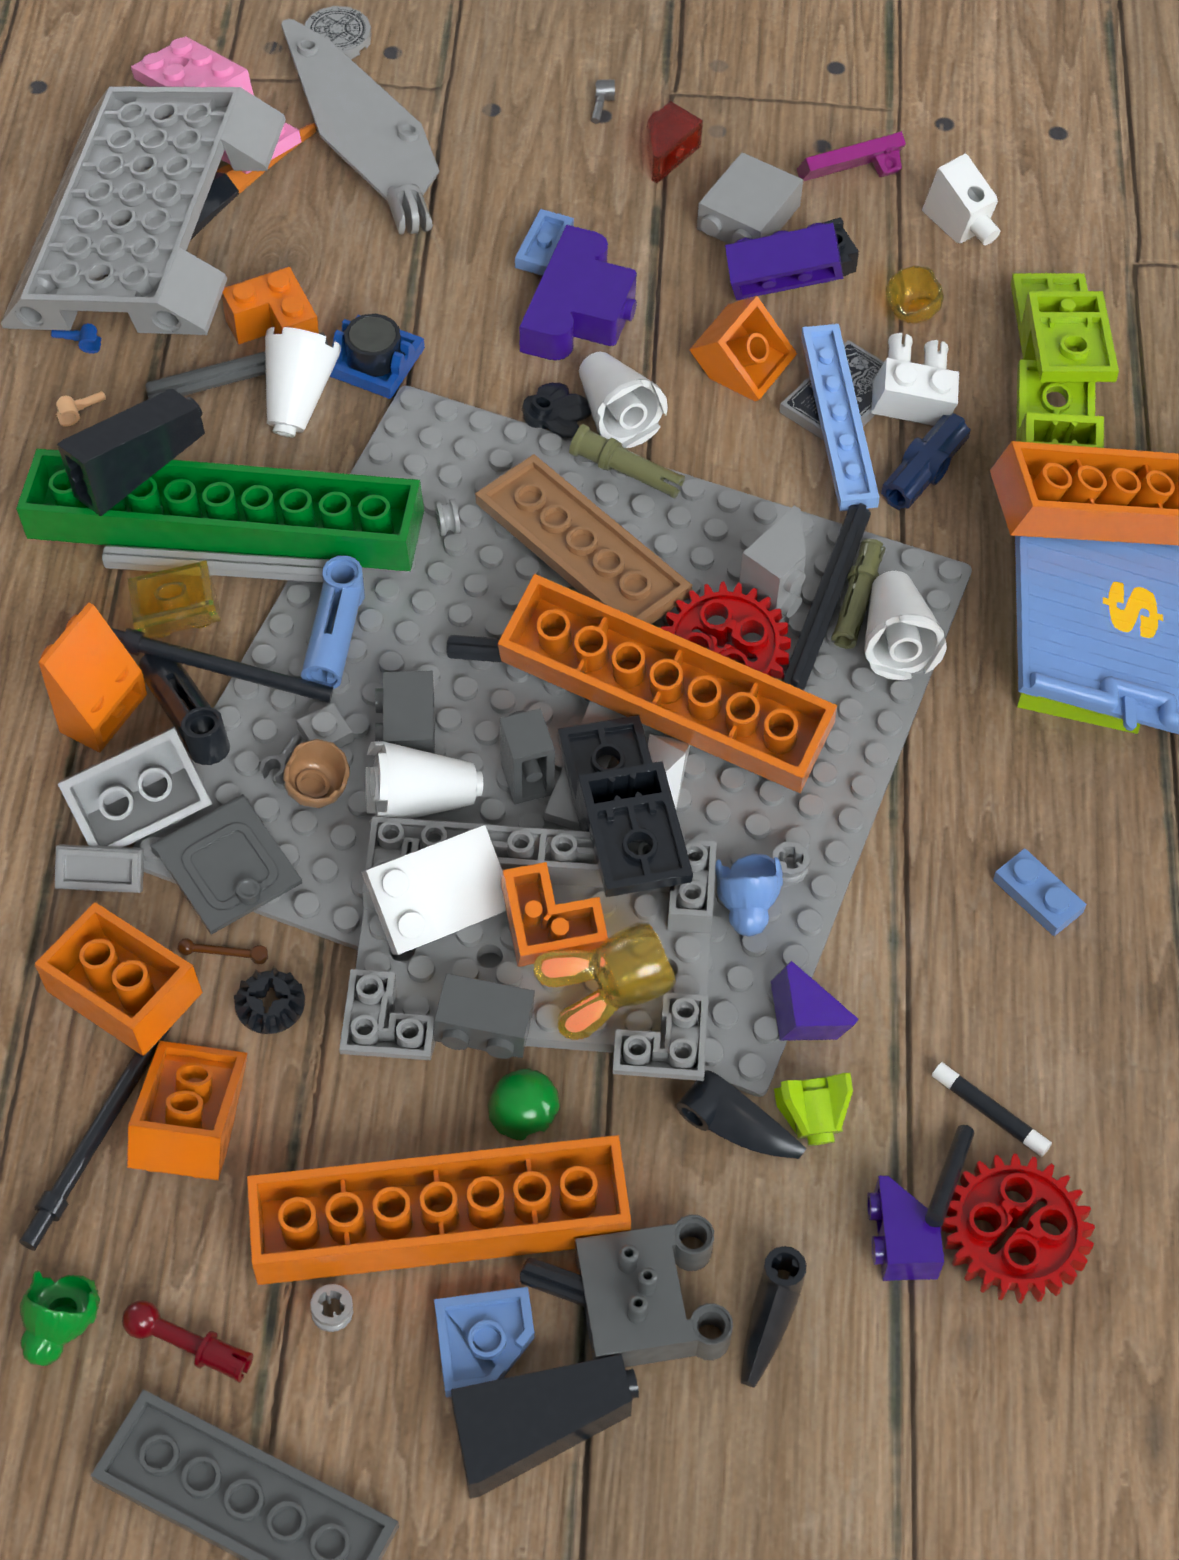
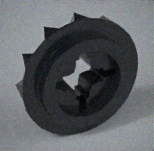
M274 966L270 971L259 972L255 969L253 976L246 981L241 980L240 988L237 994L234 995L235 1011L241 1023L254 1032L261 1034L282 1032L293 1026L303 1013L305 995L302 984H299L291 972L287 974L279 972ZM273 988L276 998L280 1000H274L271 1007H269L268 1013H266L263 1001L258 998L266 997L267 991Z

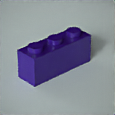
M815 223L800 230L790 232L782 230L774 232L770 236L756 239L743 238L735 243L725 245L730 283L736 301L844 279L838 240L833 223Z

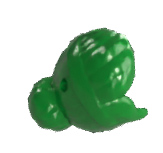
M40 1271L34 1272L30 1288L24 1293L20 1303V1315L23 1326L26 1329L20 1344L23 1358L31 1365L48 1366L54 1363L63 1353L64 1345L83 1334L86 1328L95 1322L100 1304L95 1280L80 1275H66L54 1282L50 1277H42Z

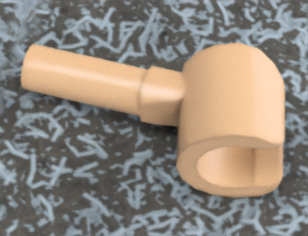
M101 391L77 400L70 396L60 397L56 403L58 409L56 415L60 425L67 427L76 424L80 419L78 411L106 400L104 392Z

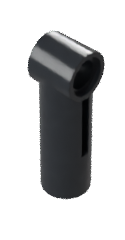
M145 654L138 664L142 670L144 681L187 744L191 759L201 765H212L225 759L230 751V743L221 713L211 708L181 663Z

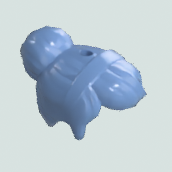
M751 854L735 861L731 868L722 866L721 860H717L715 866L717 894L720 901L730 911V924L738 934L747 937L763 932L769 921L768 910L776 901L783 885V873L779 859L777 857L772 859L764 854Z

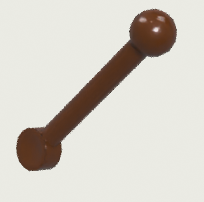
M185 938L180 940L177 946L178 951L182 955L198 952L251 958L255 964H263L268 960V950L262 945H257L251 950L195 944L191 939Z

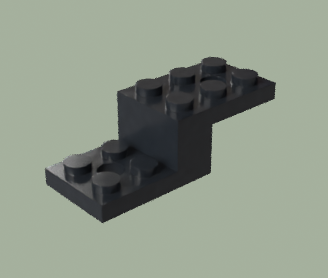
M640 715L558 728L557 738L580 830L590 832L606 898L691 883L693 871L663 761L652 763ZM611 755L618 760L619 764L613 768H604L596 760L600 756ZM635 840H642L647 842L652 850L645 855H637L629 850L628 844Z

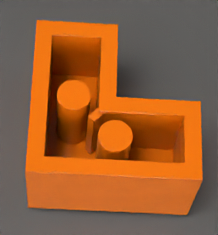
M290 266L225 287L222 292L225 320L238 345L266 336V331L270 327H274V334H282L283 327L302 329L319 334L317 315Z
M547 862L503 870L501 887L518 967L542 963L551 959H563L605 950L608 935L600 897L556 905Z

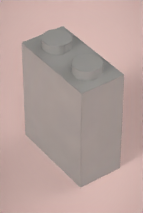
M742 152L699 202L697 230L728 244L735 243L743 238L756 239L770 236L774 232L780 231L800 207L803 179Z

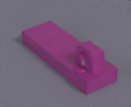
M902 132L894 133L807 157L796 170L799 178L803 179L804 182L873 163L879 177L889 176L898 173L902 169L899 152L904 148L906 142Z

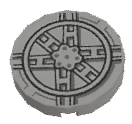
M332 6L323 8L313 13L305 22L306 27L329 39L350 59L360 55V50L364 47L367 49L371 42V25L368 18L360 11L350 7Z

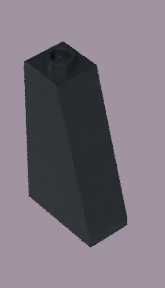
M171 388L59 442L57 446L74 497L100 517L205 434L201 418L203 413L198 403L193 398H185Z
M622 1354L451 1389L452 1407L470 1499L480 1497L630 1417L632 1399L639 1398V1390L634 1369L625 1370Z

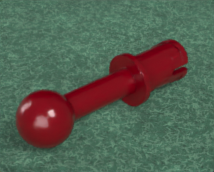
M135 1301L128 1305L123 1313L122 1325L128 1335L137 1339L154 1336L195 1355L194 1366L199 1369L205 1365L240 1383L244 1379V1375L241 1373L247 1374L254 1357L253 1353L246 1352L217 1339L218 1335L214 1331L208 1332L203 1338L161 1318L158 1308L149 1301Z

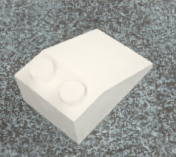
M485 825L362 871L392 954L395 955L435 941L506 911L501 887L503 871Z

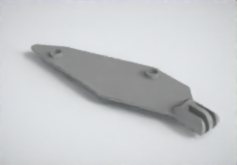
M293 19L283 20L281 27L319 136L388 201L400 235L405 233V226L409 234L418 233L419 222L423 232L430 231L433 223L423 195L438 176L439 168L422 124L329 39Z

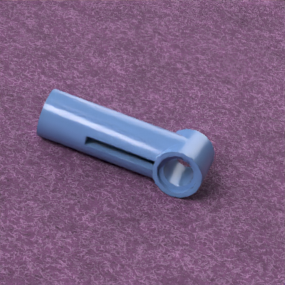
M337 556L331 558L323 567V587L301 677L304 680L334 687V689L341 684L358 607L365 598L362 566L353 557Z

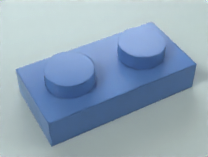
M540 209L515 257V268L543 276L565 226H574V218Z
M1025 848L994 874L993 881L1054 937L1084 913L1087 904Z

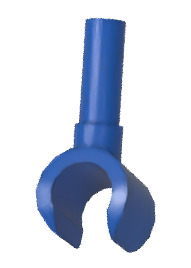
M84 324L81 327V331H51L53 338L79 341V348L89 354L99 352L102 339L100 336H97L98 330L93 324Z

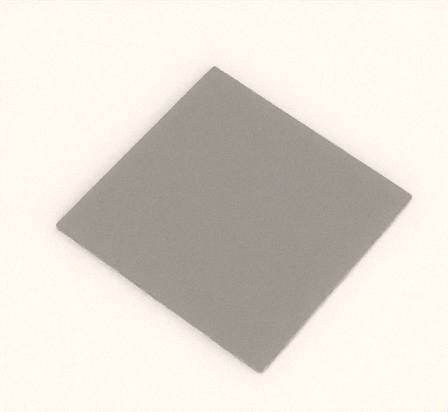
M402 386L350 474L420 480L425 511L411 572L362 568L365 598L358 607L341 684L333 689L330 703L234 677L230 679L214 709L221 713L230 743V751L225 759L212 765H201L192 760L212 805L137 840L133 848L144 849V872L177 884L161 859L152 853L150 845L244 794L255 813L302 879V884L253 912L358 950L364 911L362 897L364 878L362 871H365L371 829L369 821L372 819V816L376 815L367 814L365 769L366 767L374 766L375 755H367L370 743L375 741V723H383V713H376L375 688H383V672L433 671L435 754L474 763L476 771H481L483 775L482 796H476L473 805L414 819L578 831L544 820V812L551 796L514 805L501 766L500 718L509 716L516 711H531L541 708L555 748L556 785L564 765L557 738L558 728L580 725L590 700L503 662L450 659L447 656V641L450 635L501 638L534 574L580 593L476 504L475 493L535 454L692 584V590L700 597L704 595V584H708L713 592H719L721 581H725L727 590L733 592L740 580L743 551L789 511L791 507L675 470L671 471L684 475L685 480L682 487L671 481L664 480V482L680 490L676 498H671L669 495L612 468L609 471H605L599 468L596 462L580 455L577 457L571 455L569 448L573 438L560 437L543 428H534L527 423L411 386ZM454 498L458 508L461 533L455 534L454 531H448L446 536L441 537L436 521L435 501L447 504L449 499ZM801 511L806 549L804 567L806 577L801 587L800 597L802 602L794 615L789 618L785 616L780 621L788 623V633L785 636L791 638V649L786 650L789 653V661L842 527L841 523ZM865 531L861 542L865 539H876L883 543L882 547L885 546L886 548L879 566V575L888 571L906 573L942 627L946 638L970 579L971 566L967 563ZM860 545L857 550L852 566H854L855 562L857 561ZM846 579L804 690L836 704L837 711L835 723L801 794L690 745L676 809L683 838L717 841L716 861L720 859L722 866L731 868L735 861L751 854H764L772 858V853L776 846L787 841L798 842L809 851L810 862L807 876L798 884H783L781 886L776 901L768 910L769 921L763 932L751 937L738 934L730 924V911L720 901L717 894L715 872L707 993L709 996L705 1070L718 1074L737 1090L757 1097H762L768 1092L787 1041H780L771 980L790 961H793L813 978L933 673L932 670L925 674L923 669L911 673L912 679L895 680L880 676L871 669L864 653L870 599L856 646L851 649H845L834 644L831 637L849 586L848 579ZM288 580L241 663L302 679V668L323 583ZM687 598V599H686L685 601H683V602L689 604V603H690V599ZM676 607L669 611L679 614ZM666 614L652 624L658 628L670 626L667 623ZM712 616L707 620V622L713 625H719L726 621L722 616ZM698 629L693 630V632H701V633H702V631H700V630H698ZM748 633L743 637L747 642H757L762 638L756 633ZM747 658L748 660H750V661H752V662H755V661L757 660V658H753V659ZM787 664V665H780V666L784 669V674H785V671H786V669H787L788 664ZM334 703L353 732L354 742L340 748L345 753L350 767L348 782L344 792L336 802L320 809L303 806L288 796L284 784H277L275 776L280 770L279 768L272 769L268 777L264 779L260 765L267 756H278L293 735L301 737V743L306 742L298 730L297 720ZM642 724L647 745L650 734L674 738ZM615 757L612 760L610 768H613L619 764L618 760ZM785 858L784 862H786L787 868L792 869L796 867L793 858ZM411 949L399 955L391 953L390 956L397 961H407L413 957L415 952ZM485 953L478 959V963L486 968L495 967L502 961L500 956L495 953ZM665 965L658 966L652 971L657 979L663 981L671 980L676 976L675 970ZM589 966L573 972V974H582L588 970Z

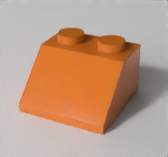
M758 296L728 304L689 349L711 380L753 401L761 399L798 354Z

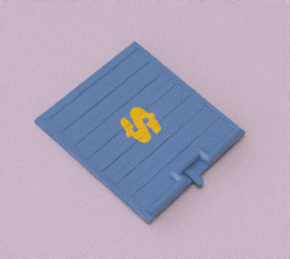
M1015 536L1018 692L1035 697H1044L1123 719V725L1129 731L1134 730L1137 727V723L1179 734V546Z

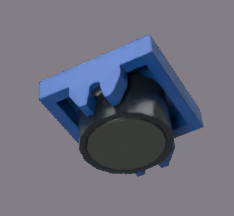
M374 313L361 316L358 314L352 321L344 319L342 321V332L336 330L334 333L332 346H334L336 341L340 344L341 351L330 377L391 399L424 350V338L400 330L396 322L385 315Z

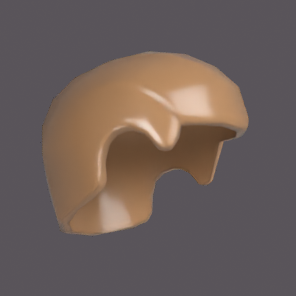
M320 739L303 742L294 748L283 773L284 787L288 796L300 805L320 809L336 802L342 795L348 782L350 767L345 753L333 742Z

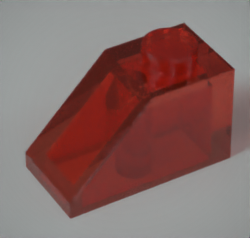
M672 101L659 111H655L647 122V148L651 179L655 183H659L701 147L703 120Z

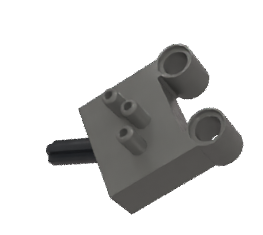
M687 1215L678 1220L676 1224L575 1239V1260L578 1274L532 1257L525 1261L521 1269L519 1281L523 1285L584 1307L593 1360L622 1354L625 1367L693 1356L703 1360H715L721 1358L727 1352L730 1345L733 1320L730 1313L723 1306L712 1303L704 1304L693 1312L691 1319H686L676 1265L686 1271H697L703 1269L709 1263L714 1244V1229L711 1223L702 1216ZM687 1237H695L703 1242L704 1245L698 1249H689L681 1241ZM705 1325H713L722 1332V1335L716 1339H707L699 1333L698 1329Z

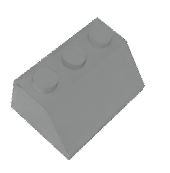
M175 726L77 772L58 783L89 846L125 847L212 805L209 795Z

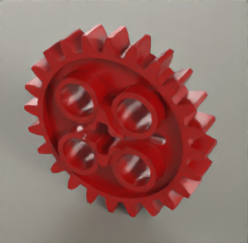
M721 581L719 592H713L708 584H704L703 596L700 597L696 592L690 590L689 604L681 600L676 601V609L679 614L667 612L666 620L670 626H661V629L771 677L783 678L784 669L780 665L789 664V653L786 650L791 649V638L785 636L788 633V623L779 622L782 619L780 608L769 611L771 607V598L769 596L760 602L757 601L756 588H753L745 595L742 594V583H738L733 592L727 590L725 581ZM712 616H722L726 619L724 623L719 625L707 622ZM698 629V630L702 631V633H701V632H693V630ZM748 633H756L762 637L757 642H747L743 639ZM747 658H750V659L757 658V660H756L755 662H752V661L748 660Z
M1013 1153L1009 1165H1004L1002 1159L998 1155H994L991 1169L983 1162L978 1161L974 1169L975 1176L967 1171L962 1173L959 1181L961 1186L956 1185L946 1214L949 1217L945 1218L941 1231L951 1233L946 1238L944 1248L959 1250L953 1258V1266L963 1264L969 1266L964 1279L969 1281L976 1276L983 1279L980 1292L984 1293L991 1285L998 1287V1300L1002 1301L1008 1290L1014 1291L1017 1302L1022 1304L1027 1291H1031L1036 1301L1041 1302L1045 1295V1287L1057 1296L1063 1287L1062 1281L1072 1285L1077 1277L1075 1270L1083 1271L1088 1260L1084 1255H1089L1094 1245L1087 1238L1091 1237L1095 1225L1084 1222L1091 1212V1207L1076 1205L1083 1194L1082 1190L1068 1192L1066 1186L1070 1176L1066 1175L1058 1180L1053 1178L1055 1165H1048L1042 1172L1037 1169L1036 1157L1032 1156L1027 1166H1021L1018 1155ZM1006 1192H1018L1025 1198L1026 1202H1014L1009 1199ZM1042 1201L1046 1204V1206L1030 1217L1026 1229L1020 1227L1013 1233L999 1252L996 1254L989 1252L990 1249L1005 1238L1009 1227H1017L1038 1202ZM975 1221H987L992 1224L995 1231L984 1232L978 1229ZM1040 1224H1053L1060 1231V1235L1048 1234L1042 1229ZM1017 1252L1027 1257L1030 1264L1019 1265L1010 1258L1009 1253Z

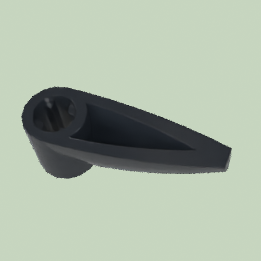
M705 1070L704 1081L696 1080L676 1104L679 1113L696 1128L703 1131L710 1130L743 1148L766 1155L799 1159L807 1149L754 1102L721 1076L710 1070Z
M781 1246L769 1252L764 1262L762 1277L749 1320L741 1372V1384L755 1388L771 1362L785 1334L802 1290L807 1265L803 1255L793 1247ZM779 1270L789 1272L787 1280L777 1277Z

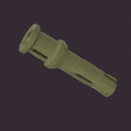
M584 424L578 428L569 448L571 455L576 457L579 455L596 462L598 467L605 471H609L612 468L669 495L671 498L677 497L680 490L664 482V480L671 481L682 487L685 480L684 475L675 473L621 447L622 444L612 437L610 439L602 437L590 431V427Z

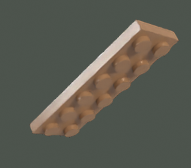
M535 454L475 493L476 504L576 590L589 598L649 624H653L675 608L677 600L685 601L689 598V591L692 590V584Z

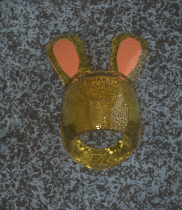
M649 923L630 925L610 936L593 950H552L539 955L534 962L536 978L548 987H561L596 980L598 985L596 991L566 1007L558 1015L559 1032L565 1038L572 1040L591 1036L617 1009L623 1006L649 1002L669 992L676 984L674 973L661 940Z

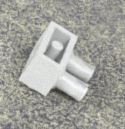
M895 333L888 339V358L884 361L873 381L871 413L934 426L943 415H951L958 405L959 372L947 370L948 345L942 341L940 343V351H938V340L929 341L924 345V365L912 363V337L906 334L904 336V344H902V333Z

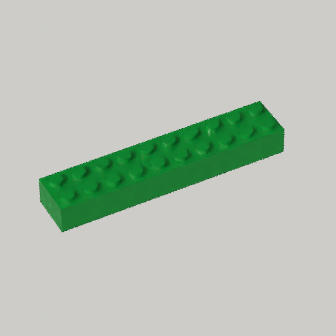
M38 448L33 457L16 507L27 539L329 560L337 556H349L355 558L362 568L409 572L412 569L425 511L420 480L171 460L100 517L74 497L59 450Z

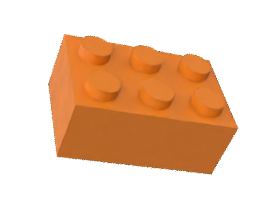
M96 902L34 963L48 993L143 1057L203 993L192 964Z

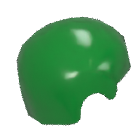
M526 1068L511 1071L504 1075L494 1086L487 1104L489 1121L500 1134L519 1141L524 1140L533 1133L545 1132L560 1109L558 1090L550 1078L538 1070Z

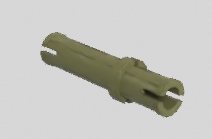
M865 539L861 542L857 561L848 573L849 586L831 637L834 644L841 648L851 649L856 646L859 631L869 604L872 585L879 576L878 570L886 548L885 546L882 547L883 543L876 539Z

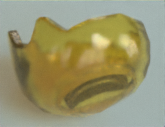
M911 266L901 269L890 278L886 287V296L890 309L902 322L918 324L930 320L941 310L944 299L942 285L937 280L933 270L928 267Z

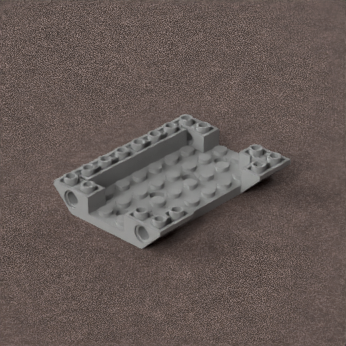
M109 87L89 113L1 321L2 327L4 329L70 331L78 311L128 312L138 333L207 335L227 277L225 273L187 252V247L224 150L234 171H267L286 121L284 114L241 87Z
M372 816L365 870L485 825L502 871L547 862L556 905L600 897L608 942L604 951L563 958L589 961L588 970L582 974L550 975L544 970L545 962L518 967L507 912L505 911L414 948L412 950L415 953L411 959L397 961L390 956L392 951L363 879L362 897L364 911L356 968L350 970L339 1048L340 1054L431 1061L436 1041H434V1020L445 976L448 973L535 990L533 1014L525 1046L614 1053L612 1074L704 1081L710 937L713 919L717 841L684 839L693 871L691 883L606 898L590 832ZM635 840L628 844L629 850L637 855H645L652 850L651 846L642 840ZM485 953H495L502 959L499 965L492 968L483 967L478 963L479 957ZM665 965L673 968L676 976L671 980L663 981L657 979L652 971L658 966ZM599 999L605 1000L599 1013L585 1025L579 1028H572L567 1024L568 1018L575 1012Z

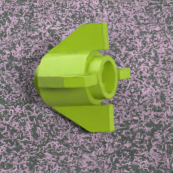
M850 1073L807 1080H786L781 1082V1087L774 1088L777 1108L795 1131L797 1138H807L808 1146L835 1142L834 1134L843 1132L842 1125L853 1093Z

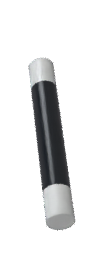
M941 1062L934 1070L933 1078L1039 1156L1043 1157L1052 1145L1051 1141L946 1064Z

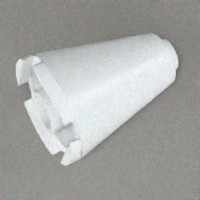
M270 327L266 331L267 424L274 427L273 433L285 437H295L296 432H304L340 355L341 346L335 341L332 348L325 344V336L291 327H283L282 334H274V327Z
M595 352L586 357L580 365L579 376L599 435L607 439L612 437L618 440L623 448H632L642 444L655 435L661 427L658 422L662 414L664 413L666 416L668 410L667 398L660 387L606 352Z
M888 571L879 575L872 585L864 653L871 669L880 676L895 680L912 679L911 673L923 669L925 674L932 671L943 660L947 649L942 627L906 573Z
M384 741L370 743L367 755H375L374 766L366 767L367 814H376L375 817L414 819L473 805L476 796H482L483 775L481 771H476L474 763Z

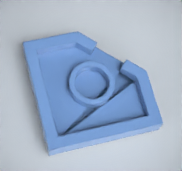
M528 1287L434 1299L446 1397H451V1389L503 1379L534 1340V1325Z

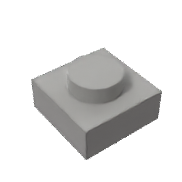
M334 703L297 720L298 730L306 742L320 739L333 742L338 748L354 742L352 730Z

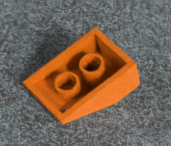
M159 1041L128 1124L127 1168L219 1180L228 1152L248 1053Z

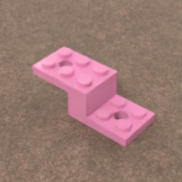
M186 36L173 40L169 46L156 53L146 55L142 61L131 66L134 79L148 87H241L254 95L247 69ZM285 122L272 159L302 142L298 129ZM224 150L221 160L231 165L227 153ZM242 171V172H244L245 174H248V173H250L251 171Z

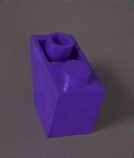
M878 1176L874 1192L867 1195L869 1221H876L878 1236L872 1237L873 1264L881 1265L882 1281L938 1279L944 1265L940 1227H931L926 1223L925 1216L928 1208L889 1176Z

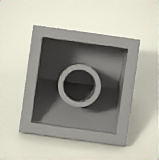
M795 505L742 553L739 583H742V594L747 595L753 588H756L758 602L769 596L771 598L769 611L780 608L782 619L785 616L787 618L791 617L800 607L802 602L800 597L801 587L806 577L804 573L806 549L801 509Z

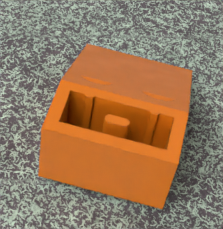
M89 602L79 614L74 615L68 621L65 631L55 643L45 648L38 662L59 732L99 753L147 695L142 670L97 608Z

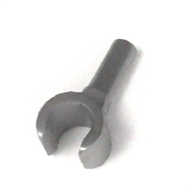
M614 79L596 81V100L591 122L599 123L604 101L615 100Z
M293 735L278 756L270 755L263 759L260 770L264 779L268 777L272 769L279 768L280 770L277 772L275 780L277 784L285 783L283 781L285 766L294 748L301 743V737Z

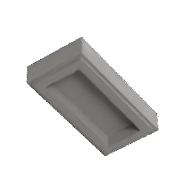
M65 844L56 846L55 889L141 893L143 891V848Z

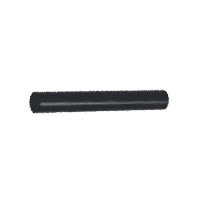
M968 1125L958 1126L925 1216L926 1223L931 1227H941L944 1223L974 1137V1130Z

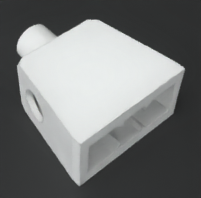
M965 153L939 167L922 211L956 243H963L976 236L983 245H988L1001 232L991 220L998 202L997 196L969 156Z

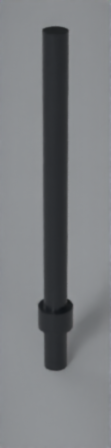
M111 628L128 653L138 656L141 652L330 703L334 687L144 637V632L130 628L122 631Z
M170 1029L144 1057L135 1052L50 1191H44L35 1206L37 1213L19 1240L20 1244L35 1251L52 1222L60 1220L69 1205L66 1199L153 1059L159 1041H164Z

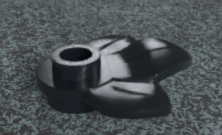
M552 382L540 386L537 394L525 398L522 405L523 419L529 426L543 429L548 428L552 433L565 438H573L579 428L577 422L592 415L587 399L578 394H569L568 386L563 383Z

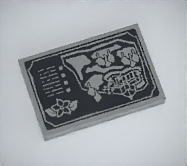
M848 340L844 343V348L862 425L864 426L876 415L871 413L873 381L884 362ZM809 376L780 404L779 412L824 440Z

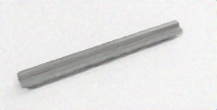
M116 545L105 546L102 554L104 567L109 569L322 583L323 567L329 561V559Z

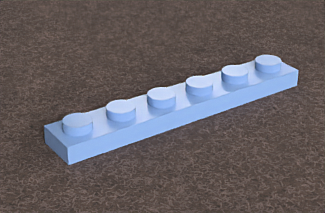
M839 324L802 327V344L839 510L847 511L851 505H859L860 503L867 506L866 509L877 508L880 497Z

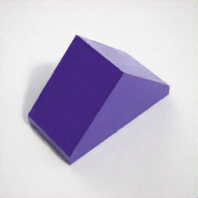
M790 961L771 980L780 1041L837 1040L859 1020L793 961Z

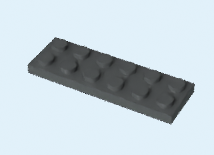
M144 1389L90 1475L94 1482L241 1560H382L399 1528L397 1520Z

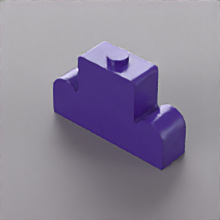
M570 225L565 226L520 324L521 353L557 361L568 357L572 353L574 337L607 346H615L617 344L626 320L632 321L637 306V300H635L637 272L631 268L607 263L608 242L602 234Z

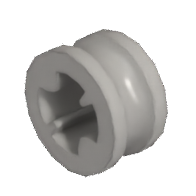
M449 499L447 504L435 501V514L440 536H446L448 531H454L455 534L461 533L459 513L455 499Z
M793 841L782 842L777 845L773 850L772 859L777 857L781 863L783 884L792 885L803 881L808 873L809 851L802 844ZM785 858H793L796 867L792 869L787 868V864L784 862Z
M327 1284L318 1288L313 1294L310 1302L311 1315L318 1328L327 1332H336L349 1324L353 1316L352 1296L347 1289L341 1285ZM332 1298L339 1299L340 1309L343 1312L338 1316L335 1311L333 1312V1317L324 1316L322 1303L327 1300L328 1304H331Z

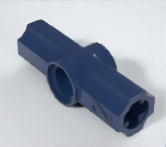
M955 413L948 416L943 415L923 439L917 437L911 442L904 453L899 467L882 485L881 494L886 498L890 506L897 510L901 508L909 509L930 483L937 485L948 470L952 457L969 439L971 429L966 425L964 418Z

